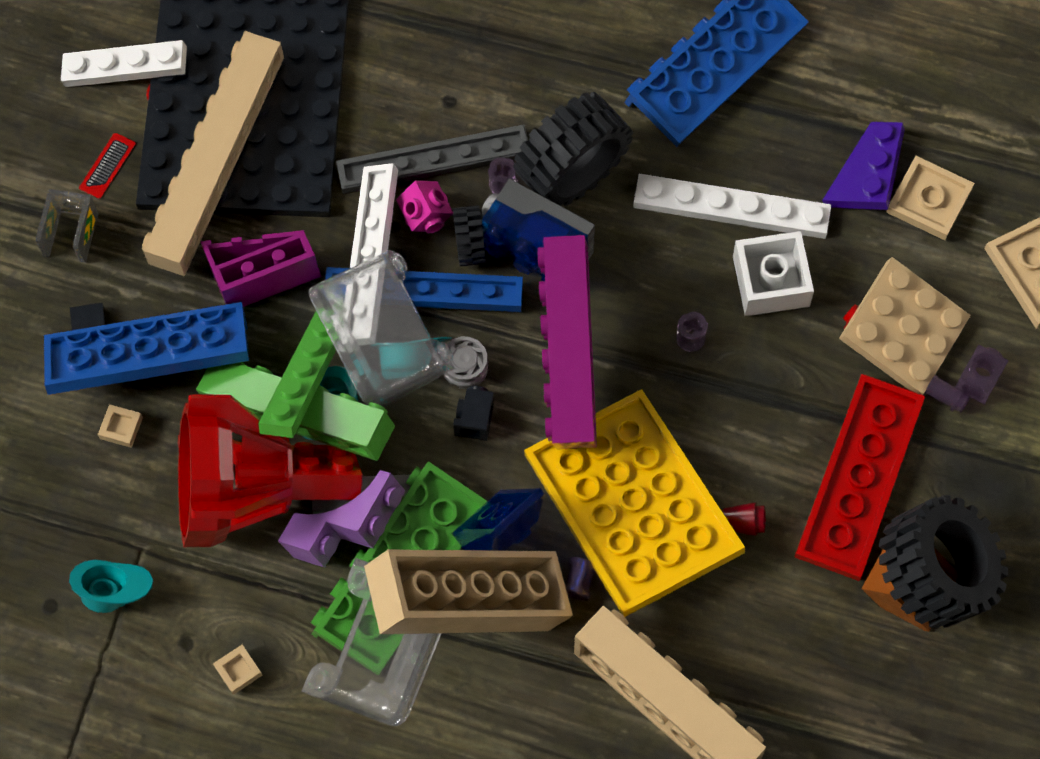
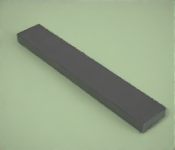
M524 124L337 160L342 193L361 190L363 169L367 166L393 163L398 169L397 183L515 161L516 154L522 151L520 146L524 141H528Z

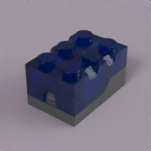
M511 179L507 181L499 194L490 195L482 207L481 216L485 250L496 259L508 257L514 260V267L524 274L529 275L535 272L543 276L541 280L545 281V273H541V269L538 266V247H544L543 237L585 235L588 246V260L594 252L595 225Z

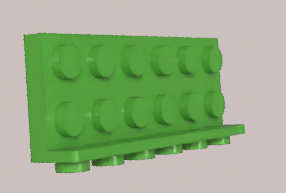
M429 461L423 469L416 466L406 481V484L411 486L404 497L402 496L400 504L395 508L374 548H369L367 552L359 550L349 567L354 569L349 579L346 581L341 577L330 593L335 600L328 609L321 606L311 621V624L316 626L311 635L316 638L318 636L376 675L403 634L379 633L364 566L388 549L460 550L490 502Z

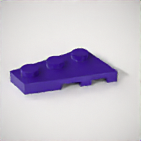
M871 122L823 198V203L831 204V208L889 209L905 131L903 122Z

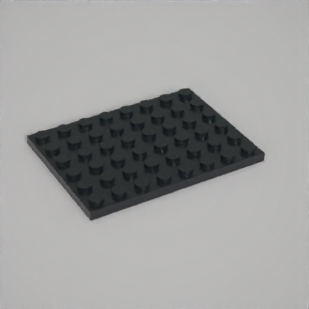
M161 0L155 43L183 40L187 46L186 69L183 75L151 78L136 198L137 209L158 210L161 204L165 205L169 196V184L174 176L178 177L182 168V156L186 149L191 148L194 142L195 128L198 122H203L207 114L208 100L212 94L216 95L219 88L220 74L225 67H229L232 60L233 46L236 41H241L244 32L247 31L281 42L284 59L214 213L330 217L349 0Z

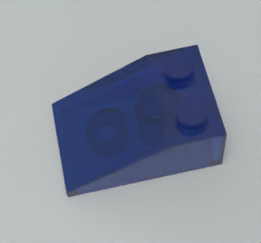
M541 488L500 490L451 534L464 550L505 551L513 543L518 544L531 534L530 528L538 522L545 493Z

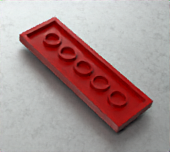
M861 374L795 558L860 581L925 396Z

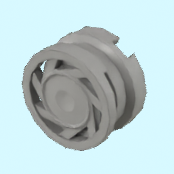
M461 336L452 339L445 345L442 351L441 364L444 377L450 384L458 386L459 389H467L472 385L478 386L484 381L488 373V355L485 347L479 340Z

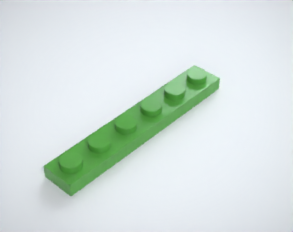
M321 300L258 423L260 434L294 438L341 342L340 335L345 303L334 300Z

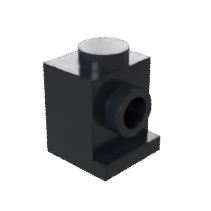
M477 385L467 388L465 399L459 398L456 418H454L453 422L454 436L488 440L494 408L493 392Z

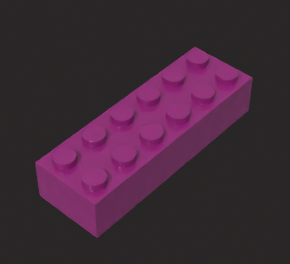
M585 235L543 237L544 247H538V266L541 269V273H545V281H539V296L542 307L547 309V315H541V334L544 340H548V349H542V364L545 374H549L550 383H544V403L547 405V408H551V418H545L546 439L548 438V442L552 441L556 449L597 448L589 260Z

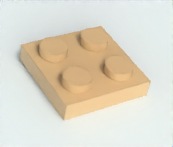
M915 156L886 213L946 240L975 183Z

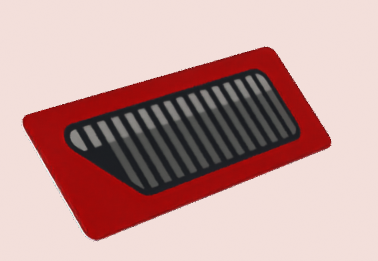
M114 133L79 186V189L100 199L136 143L118 133Z

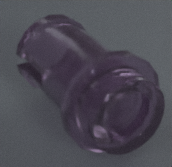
M937 375L932 378L925 391V394L950 406V411L952 412L957 410L961 413L971 395L966 393L967 389L962 388L960 390L940 379Z

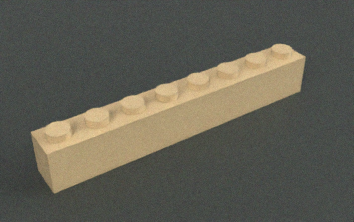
M247 31L244 32L241 41L235 42L229 67H225L220 74L219 88L216 95L212 94L206 107L207 114L203 122H198L195 128L194 142L191 148L186 149L182 156V168L178 177L174 176L169 184V196L165 205L161 204L156 212V224L152 233L148 232L143 240L142 250L148 264L182 276L186 275L284 59L281 42Z

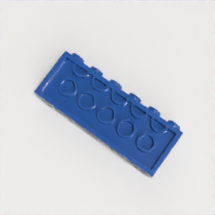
M722 0L713 10L716 14L710 20L704 17L692 29L695 33L688 40L682 37L671 48L673 54L667 60L663 57L659 58L650 67L649 71L651 74L645 80L639 77L627 89L630 94L625 104L630 107L634 103L678 147L809 23L788 0Z
M238 302L44 335V379L47 394L100 387L249 361L246 334L247 322L243 304Z

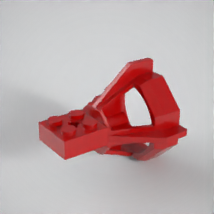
M190 395L188 403H185L180 421V435H178L179 524L183 547H213L224 542L228 533L281 513H287L292 500H353L361 494L362 472L356 454L330 445H314L309 442H297L295 445H290L289 438L260 434L258 424L260 418L232 395ZM232 432L241 435L242 442L233 440ZM233 464L235 465V486H236V488H234V489H233V483H234Z

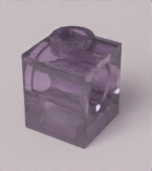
M978 345L960 376L955 389L985 405L1009 360L1003 358L1002 354L996 349L984 348ZM976 368L987 369L991 376L980 375Z

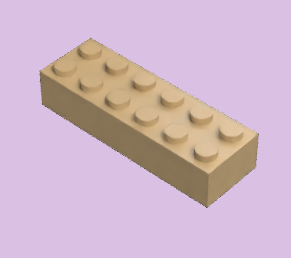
M388 549L364 566L380 634L549 631L573 616L556 551Z
M602 606L575 635L574 654L693 759H762L766 750V746L762 744L764 741L763 737L752 727L747 726L745 729L735 720L736 714L722 702L717 705L707 696L709 691L702 683L696 679L690 681L681 673V666L668 655L663 658L654 650L655 644L649 637L642 632L638 634L633 632L627 626L629 624L627 619L617 610L613 609L610 612L605 606Z

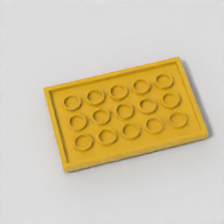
M642 389L596 412L597 448L556 449L552 441L548 442L547 438L524 450L525 457L624 617L745 553V546Z

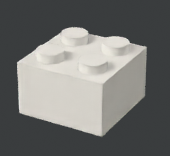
M801 231L736 240L733 260L745 316L810 307L814 289Z

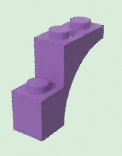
M380 470L375 479L361 494L337 509L319 514H300L295 512L278 542L294 558L324 568L335 553L341 539L374 548L395 508L400 504L405 490L391 473Z

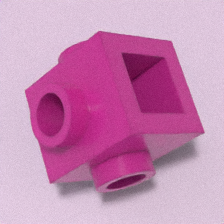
M415 180L396 199L405 217L406 224L414 232H437L453 214L447 196L437 181Z

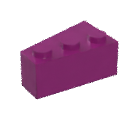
M304 230L262 235V239L242 240V237L231 238V242L212 244L211 240L200 241L225 304L242 302L243 307L321 277L315 254Z

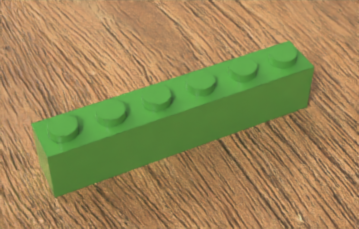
M243 362L207 368L196 391L199 394L232 395L261 419L282 377L274 375L262 366L251 368ZM319 385L295 434L378 461L395 425L387 415L388 411L381 405L372 402L365 405L345 393H340L337 396Z

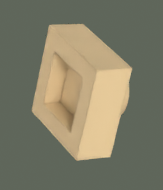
M109 404L98 433L99 438L132 448L143 419L142 414Z
M240 645L213 663L233 695L263 676L243 645Z

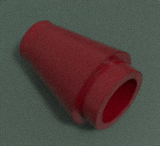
M756 502L721 509L735 532L757 536V533H765V505H757Z

